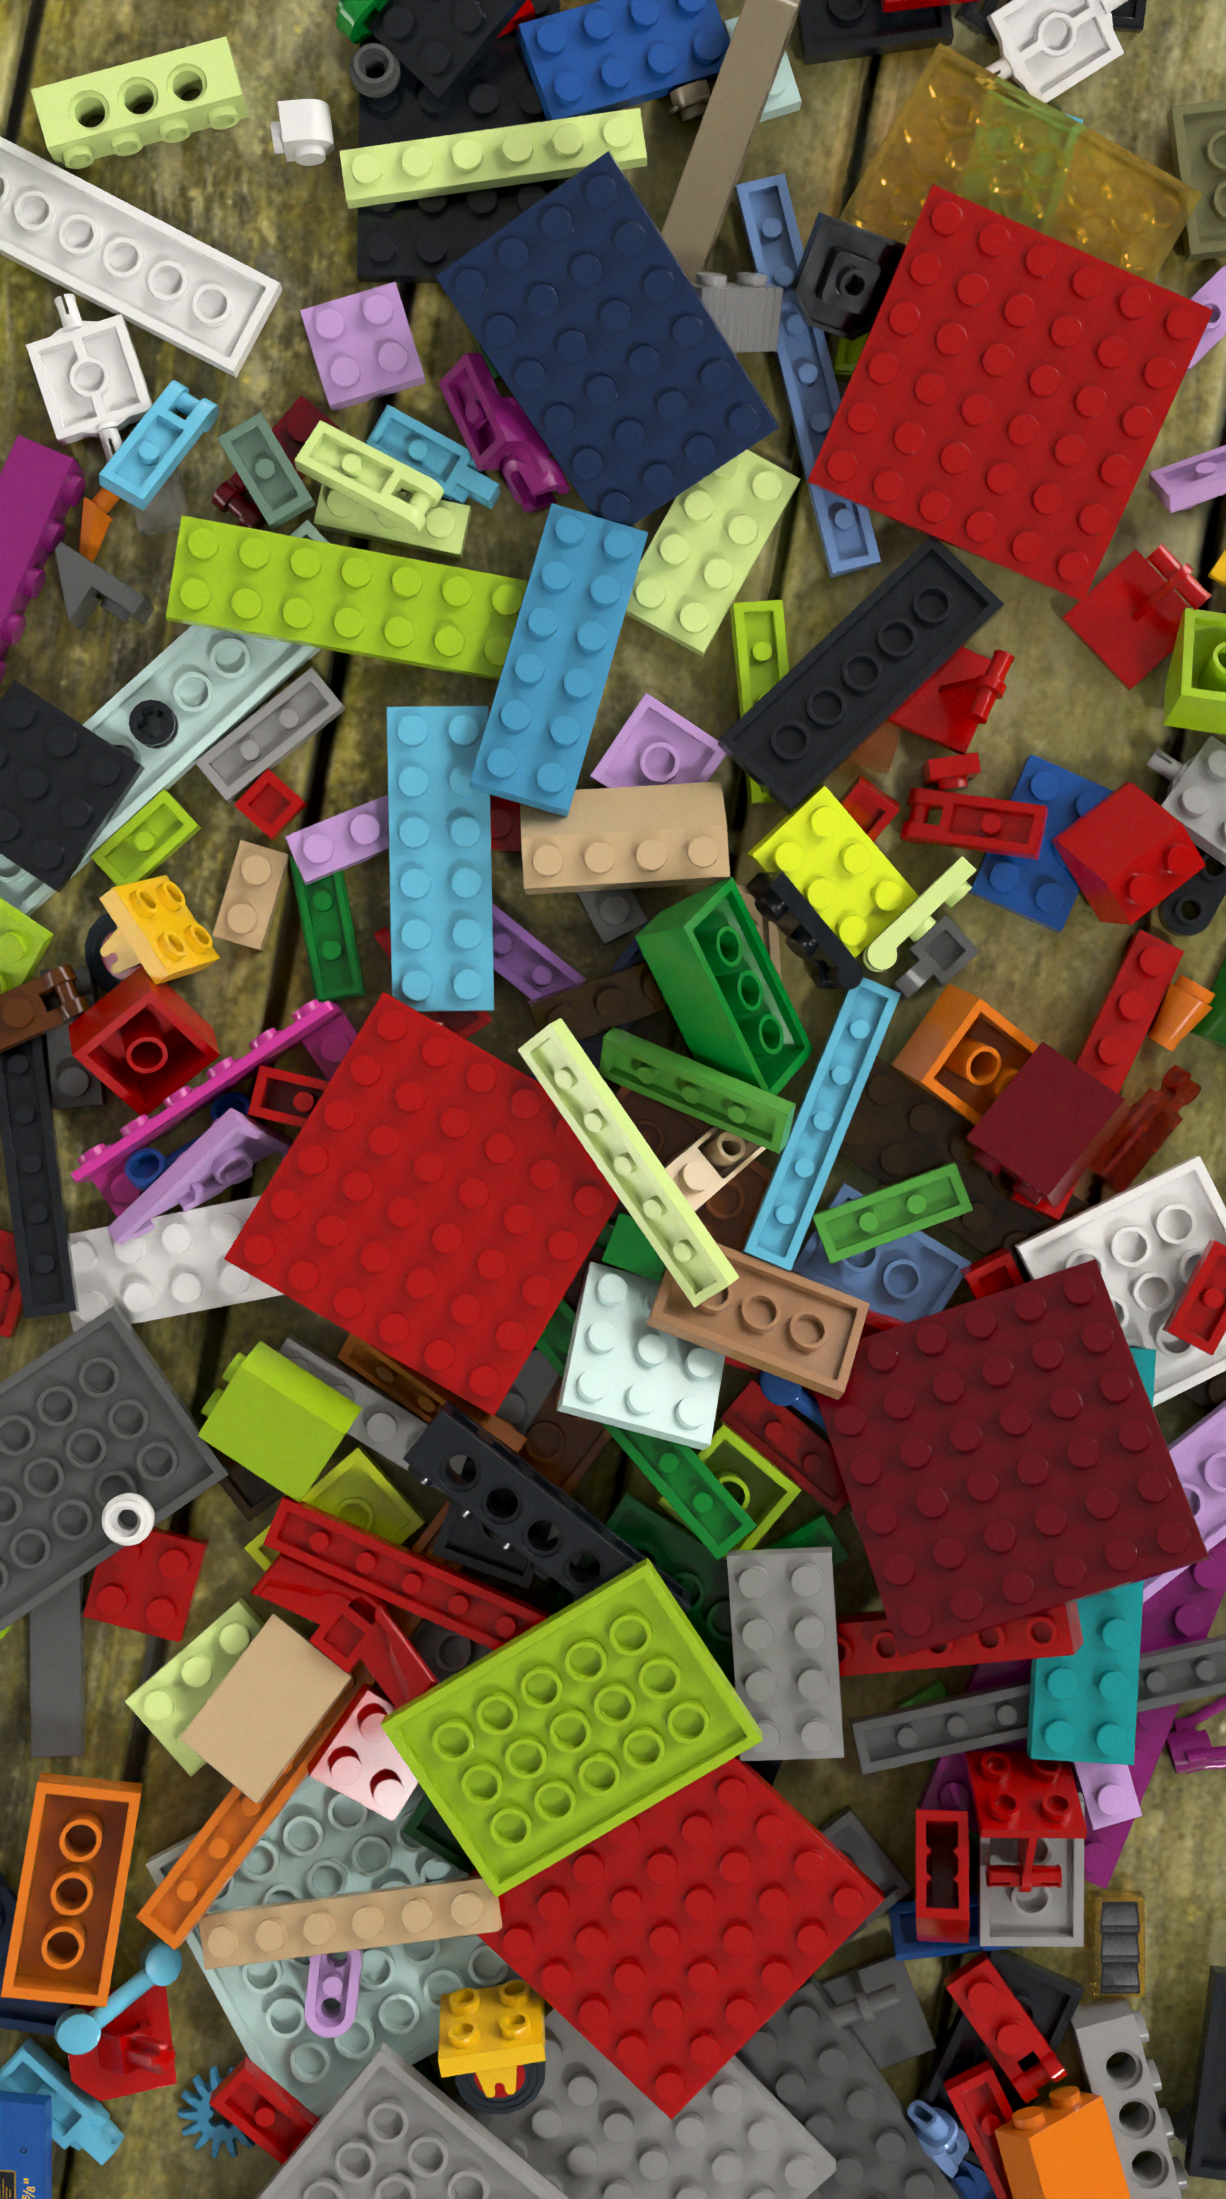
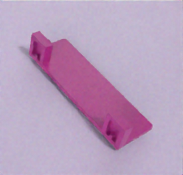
M314 999L291 1015L295 1023L283 1031H276L275 1028H271L253 1039L248 1044L252 1052L243 1058L234 1060L230 1056L210 1068L206 1072L210 1080L200 1087L196 1086L191 1089L187 1085L171 1094L163 1101L167 1108L166 1110L151 1117L144 1114L128 1123L120 1130L124 1136L120 1141L107 1146L101 1143L85 1152L77 1159L81 1167L73 1171L70 1176L75 1183L94 1182L118 1218L144 1192L135 1188L125 1173L126 1161L135 1151L149 1147L213 1104L218 1097L231 1092L256 1075L260 1065L268 1067L302 1043L330 1082L357 1037L358 1032L339 1005L329 1000L319 1003L317 999Z

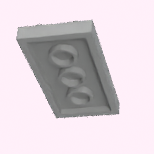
M832 1547L728 1551L727 1567L735 1691L763 1732V1741L741 1753L740 1761L844 1758Z

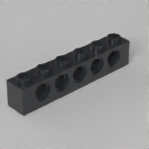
M448 1399L410 1445L403 1457V1460L409 1464L408 1471L416 1480L427 1487H432L435 1484L450 1496L449 1503L459 1514L469 1520H473L475 1517L492 1529L490 1536L498 1545L509 1552H514L516 1549L532 1561L530 1566L541 1579L551 1585H555L558 1582L573 1594L571 1596L573 1602L647 1558ZM456 1455L468 1456L474 1461L477 1471L467 1476L460 1475L452 1469L450 1458ZM496 1488L510 1489L516 1495L518 1503L509 1508L500 1507L493 1502L490 1492ZM546 1520L557 1527L559 1534L553 1539L543 1540L533 1533L531 1526L537 1521ZM588 1553L597 1558L600 1566L594 1571L583 1572L574 1566L572 1559L578 1554ZM650 1560L683 1612L686 1613L690 1608L691 1592Z

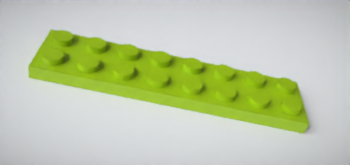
M181 515L166 620L499 681L529 581Z

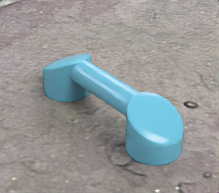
M162 1939L152 1940L140 1953V1971L108 1997L107 2007L96 2006L90 2012L82 2008H72L65 2011L58 2018L54 2028V2037L60 2048L72 2055H83L90 2052L97 2046L103 2027L154 1985L166 1986L175 1981L182 1967V1955L179 1948L173 1950Z

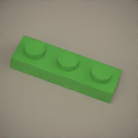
M951 1162L813 1214L812 1221L827 1261L832 1264L973 1211L957 1165L955 1162Z

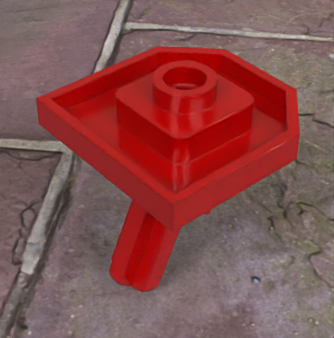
M154 1985L103 2027L97 2046L90 2052L83 2055L68 2053L71 2082L100 2102L177 2084L174 2062L176 2053L172 2044L166 1986ZM119 1987L109 1989L108 1997ZM88 2005L78 2006V2008L85 2009L88 2012L96 2007Z

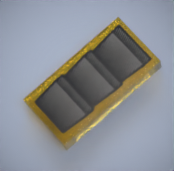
M1141 1890L1091 1891V1991L1095 1997H1145V1896Z

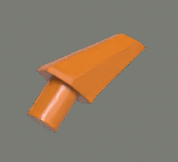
M103 487L92 500L87 497L82 499L78 553L91 562H94L109 524L113 520L107 514L120 499L119 496Z

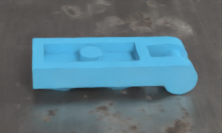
M176 380L171 381L99 473L100 486L144 511L203 432L209 431L213 426L219 413V406L207 398H203L201 401L189 394L188 387ZM181 412L188 417L184 420L176 414Z

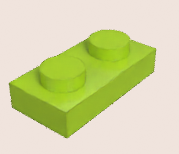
M164 788L90 857L117 886L142 881L148 878L182 847L201 827Z

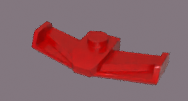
M283 1553L277 1556L250 1591V1593L256 1596H260L319 1624L320 1626L308 1641L347 1673L352 1672L362 1660L396 1709L435 1687L439 1682L389 1614L388 1603L377 1596Z

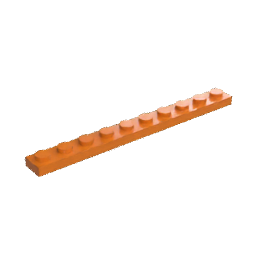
M448 1500L411 1550L460 1572L464 1565L432 1554L450 1505ZM387 1602L389 1614L409 1640L425 1618ZM362 1660L351 1672L355 1676L263 1801L256 1804L234 1785L136 1916L139 1921L173 1950L178 1949L309 1775L307 1765L363 1683L366 1682L373 1687L377 1684V1681Z

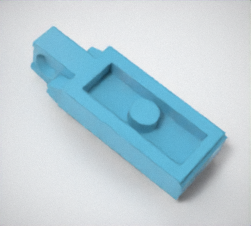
M390 405L386 406L365 443L435 480L444 490L442 497L450 502L453 500L456 503L464 504L467 497L492 510L501 494L500 484L481 474L483 470L477 469L469 449Z
M30 2037L0 2068V2091L52 2096V2139L64 2150L69 2145L78 2151L83 2148L99 2164L103 2165L118 2149L125 2135L109 2119L110 2114L96 2098L71 2082L70 2074Z

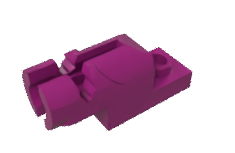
M465 353L441 379L439 386L477 469L500 470L512 497L521 505L523 511L538 513L549 509L551 503L557 504L552 491H558L559 494H567L570 490V485L562 468L556 461L550 459L553 456L516 398L500 396L482 354Z

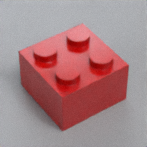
M142 965L68 1026L72 1055L140 1116L144 1114L149 1115L167 1097L178 1091L220 1056L213 1027L166 982L155 985Z

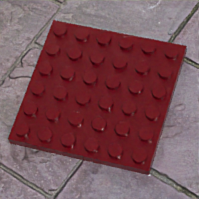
M1096 1259L861 1338L845 1392L839 1400L814 1391L900 1657H906L1209 1559V1554Z

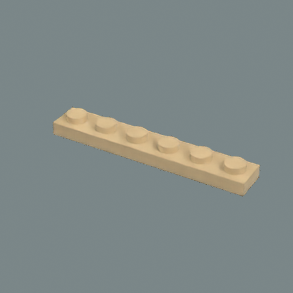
M481 1875L207 1912L199 1921L205 1970L497 1932L503 1927L499 1898H495Z

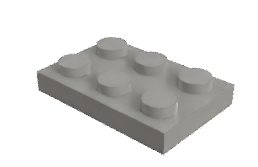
M1078 1793L1083 1816H1085V1802L1083 1799L1082 1793ZM978 1826V1938L980 1946L1084 1947V1839L1037 1838L1033 1865L1059 1864L1062 1870V1887H1032L1029 1893L1018 1892L1017 1887L988 1888L985 1877L986 1864L1016 1865L1018 1838H981Z

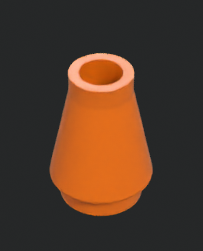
M1180 974L1174 984L1169 983L1153 1028L1147 1037L1173 1052L1179 1042L1213 1009L1209 1004L1215 994Z

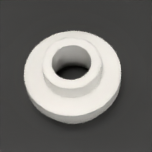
M135 1493L117 1495L107 1503L102 1513V1527L105 1534L113 1542L120 1545L130 1546L140 1543L150 1534L154 1526L155 1515L151 1504L144 1497ZM128 1509L136 1513L138 1518L136 1526L128 1527L123 1524L121 1520L123 1510Z

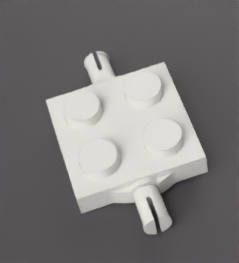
M1128 0L1010 1L986 17L999 43L1001 58L976 73V78L980 82L997 72L995 76L981 84L980 87L987 93V91L1011 76L1019 84L1028 103L1037 106L1046 104L1124 54L1113 30L1111 11Z
M64 294L69 313L61 296L54 299L63 328H60L48 338L27 344L26 347L57 441L61 446L88 437H100L108 463L115 454L112 445L116 452L123 444L119 431L128 424L140 421L153 403L122 314L98 322L82 321L75 295Z

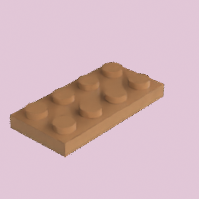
M716 1243L740 1278L694 1308L665 1266L646 1325L839 1400L844 1394L870 1303Z

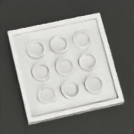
M1194 1155L1014 1245L1031 1280L1096 1259L1129 1347L1156 1349L1153 1407L1226 1371V1332L1212 1356L1162 1330L1209 1240H1216L1226 1246V1207L1200 1156Z

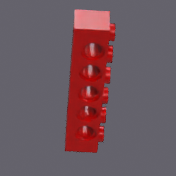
M1077 1602L906 1657L899 1656L885 1610L836 1615L840 1677L1075 1655L1084 1643Z

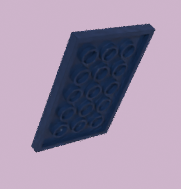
M610 150L435 276L593 516L631 527L779 428L775 417Z

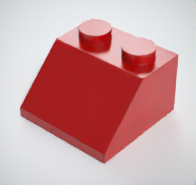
M1125 782L1052 839L1054 846L1100 922L1132 925L1206 866L1183 824L1132 782Z

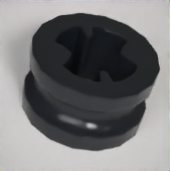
M150 699L140 702L134 707L129 717L131 733L136 740L148 748L160 749L167 747L178 735L179 723L177 716L166 704L158 700ZM152 712L159 718L164 714L167 720L160 725L162 734L156 737L149 731L145 735L142 732V728L148 724L146 715Z

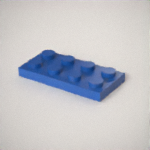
M601 0L518 24L516 31L517 39L547 121L613 112L667 96L671 91L696 81L707 80L708 83L717 80L730 44L715 0Z

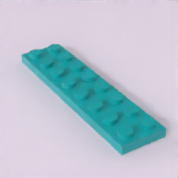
M1129 1347L1153 1408L1156 1349ZM1144 1580L1077 1601L1084 1643L1075 1655L1032 1659L1027 1755L1030 1759L1134 1765Z

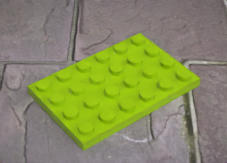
M648 1558L383 1718L380 1725L495 1898L763 1741V1732Z

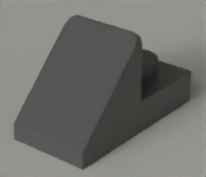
M60 541L55 549L67 616L74 626L79 630L82 629L102 598L103 601L99 606L123 623H126L130 616L143 625L146 623L155 608L144 596Z

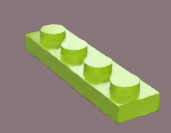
M783 600L738 602L730 606L740 718L789 672ZM745 772L748 805L777 804Z

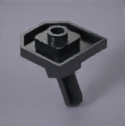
M818 212L791 286V292L803 322L809 326L851 341L870 332L906 245Z

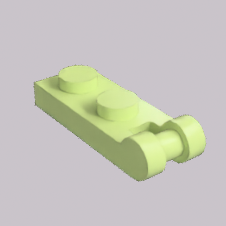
M321 420L295 458L297 471L389 518L400 529L411 535H418L427 521L425 517L429 507H436L444 494L441 485L432 478ZM401 489L413 495L408 503L396 497Z
M963 856L952 863L863 950L861 960L865 969L878 973L893 966L898 955L896 948L907 937L914 943L918 941L936 923L930 915L942 903L945 902L952 908L972 889V886L966 880L977 870Z

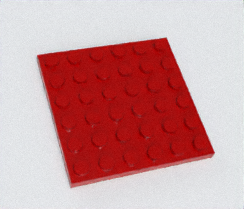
M933 184L924 201L806 483L923 534L934 536L937 540L1077 601H1084L1214 310Z
M383 991L224 1260L494 1416L620 1199L538 1081Z
M738 1755L498 1896L503 1927L497 1932L476 1935L672 2120L885 1900L882 1889L746 1761H740V1756ZM475 1868L467 1877L480 1874Z

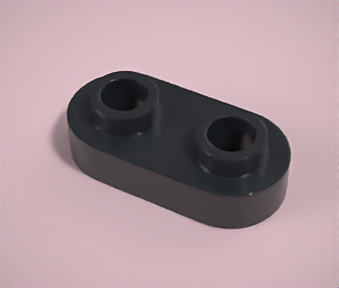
M1198 846L1196 847L1204 862L1208 858L1215 859ZM1216 860L1219 864V872L1216 876L1210 875L1204 867L1161 901L1158 913L1160 922L1166 931L1174 936L1189 937L1207 928L1226 894L1225 865ZM1184 902H1190L1195 907L1196 913L1192 920L1186 919L1181 913V907Z

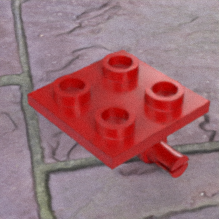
M1162 543L1146 559L1135 549L1086 595L1084 601H1079L1061 619L1123 686L1130 691L1173 651L1184 609L1192 607L1195 611L1212 595L1190 574L1194 569L1188 563L1183 566ZM1150 563L1162 574V576L1150 565ZM1178 593L1190 604V606L1178 595Z
M963 647L887 722L959 755L966 754L978 725L986 724L996 699H1001L1006 691L1007 686L1004 680L1011 664L1014 662V656L1003 650H995L990 660Z
M966 1751L965 1762L981 1838H1018L1016 1865L986 1864L985 1877L987 1887H1017L1018 1892L1028 1893L1031 1892L1032 1887L1061 1888L1062 1870L1059 1864L1033 1865L1037 1838L1086 1839L1087 1827L1070 1761L1030 1759L1027 1752Z

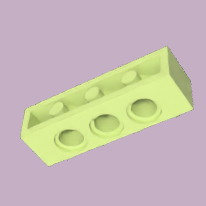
M226 36L31 89L46 147L54 162L60 168H85L91 165L95 159L112 154L119 156L132 155L139 152L145 145L160 141L168 143L180 142L187 139L193 132L207 128L227 129L236 125L240 119L250 117L235 61ZM198 89L202 91L194 100H181L182 95L188 90ZM144 102L153 103L152 108L148 112L143 114L133 113L137 105ZM96 115L105 116L98 126L85 127L86 122L91 117Z

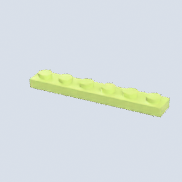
M640 108L339 151L346 202L349 209L573 177L609 150L622 170L647 166V153Z
M560 1018L550 1023L521 1046L518 1052L694 1308L740 1278L564 1021Z

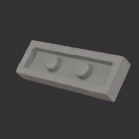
M311 667L196 760L195 763L230 804L250 788L267 769L271 771L346 709Z

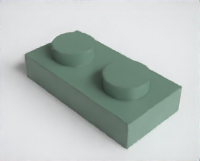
M261 412L217 437L271 530L315 505L311 495Z

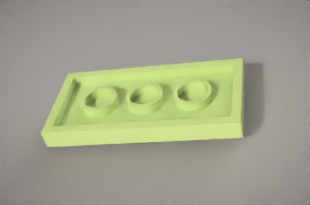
M745 450L676 496L640 561L625 614L703 657L798 487L800 478L757 454Z

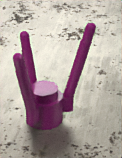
M1226 1695L1190 1716L1173 1721L1175 1731L1169 1732L1165 1745L1176 1774L1226 1769V1745L1212 1747L1207 1731L1205 1729L1196 1731L1194 1727L1226 1709Z

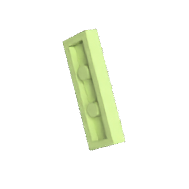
M322 484L313 524L316 529L462 559L472 511L469 505L440 499L436 507H429L425 514L427 521L418 535H411L400 529L389 518ZM400 491L396 497L408 503L413 495Z

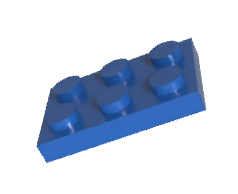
M1029 755L1008 801L1047 807L1048 815L1039 858L1034 860L985 852L971 883L972 889L968 893L1056 933L1061 932L1078 896L1080 887L1054 846L1052 839L1114 791L1037 756Z

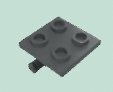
M894 1953L818 1982L834 2004L833 2007H828L827 2009L835 2031L848 2025L878 2070L936 2049L904 1961H895Z

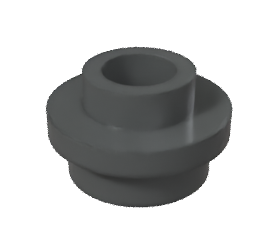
M370 43L362 46L354 54L350 62L352 83L361 94L368 97L380 98L390 94L397 87L401 76L398 58L381 44ZM375 67L385 71L383 76L373 79L367 76L368 71Z

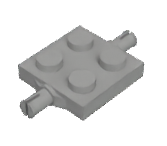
M1210 736L1196 756L1186 761L1183 765L1158 748L1146 766L1151 767L1171 781L1168 785L1166 798L1160 806L1183 824L1196 846L1226 866V745Z

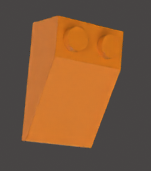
M948 984L891 1066L976 1126L1039 1045L980 997Z

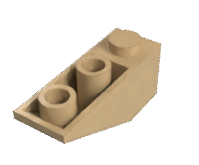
M712 1125L663 1167L695 1212L766 1148Z

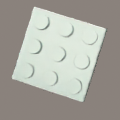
M590 1261L584 1270L556 1411L705 1450L711 1445L725 1356L646 1325L660 1282Z

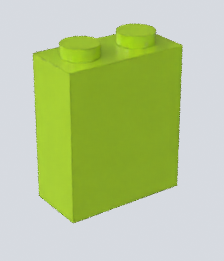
M259 1341L247 1357L239 1352L224 1372L222 1379L229 1384L225 1391L217 1387L206 1402L201 1413L207 1416L208 1419L197 1436L298 1503H301L363 1408L262 1341Z

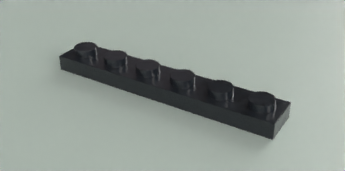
M40 1035L0 1053V1130L25 1319L79 1312L43 1035Z

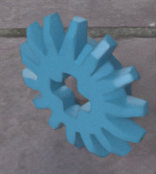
M217 2066L209 2068L210 2081L208 2083H205L197 2074L192 2078V2081L198 2092L195 2094L184 2089L181 2095L192 2106L191 2108H179L178 2117L193 2120V2123L182 2128V2133L184 2136L197 2132L201 2134L194 2143V2148L197 2151L210 2140L213 2142L211 2157L217 2158L219 2156L220 2146L224 2143L231 2157H236L239 2154L236 2145L237 2140L249 2149L255 2145V2142L233 2123L229 2125L225 2120H221L216 2124L212 2121L211 2117L215 2109L209 2104L211 2092L225 2078H219ZM229 2066L227 2076H228L236 2067H234V2066Z

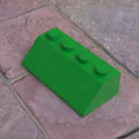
M733 877L725 878L661 911L635 936L641 953L647 961L663 994V998L669 1006L685 1043L696 1062L777 1095L814 1052Z

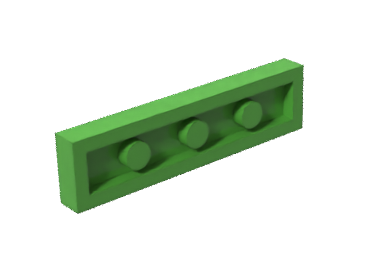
M614 1026L603 1037L599 1068L601 1077L778 1154L788 1143L795 1103Z

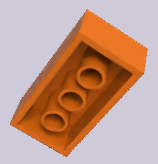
M41 1772L36 1785L1 1997L107 2007L143 1783Z

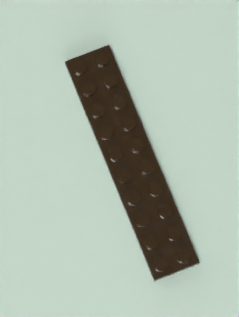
M876 1056L838 1152L885 1186L893 1185L955 1162L973 1211L939 1224L985 1256L1005 1247L1011 1253L1024 1283L1032 1281L1014 1245L1090 1208V1206L1072 1194L1061 1219L1054 1221L1011 1200L1010 1198L1014 1191L1012 1186L1016 1180L1002 1170L997 1176H994L972 1159L976 1151L966 1137L975 1125ZM1226 1371L1180 1394L1207 1413H1210L1226 1400Z

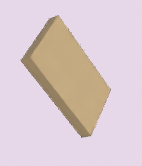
M279 1613L272 1614L179 1738L256 1804L263 1801L355 1677L351 1672H345L308 1641L309 1638Z

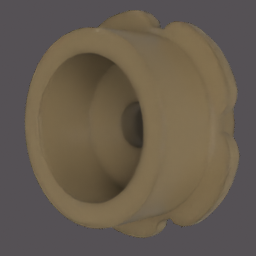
M696 81L671 91L669 95L673 108L669 110L670 115H681L683 123L703 118L711 96L708 81Z

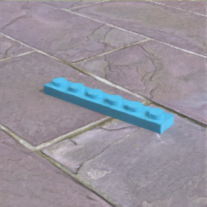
M865 977L862 978L858 987L845 991L792 1123L788 1143L780 1153L741 1253L789 1272L791 1271L900 998V992Z

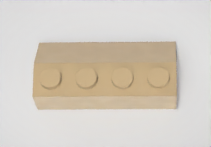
M721 781L575 790L567 817L520 803L523 879L526 895L715 884L730 877L727 821Z

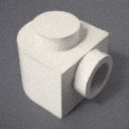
M317 99L278 101L280 121L270 122L274 153H285L286 162L296 161L304 166L323 163L326 160V156L335 149L329 105Z

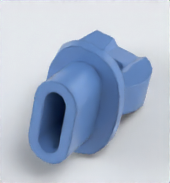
M916 2100L910 2104L907 2111L908 2116L914 2122L916 2136L927 2156L946 2175L953 2179L958 2171L960 2162L969 2151L967 2134L958 2127L956 2121L947 2111L938 2107H930L925 2102Z

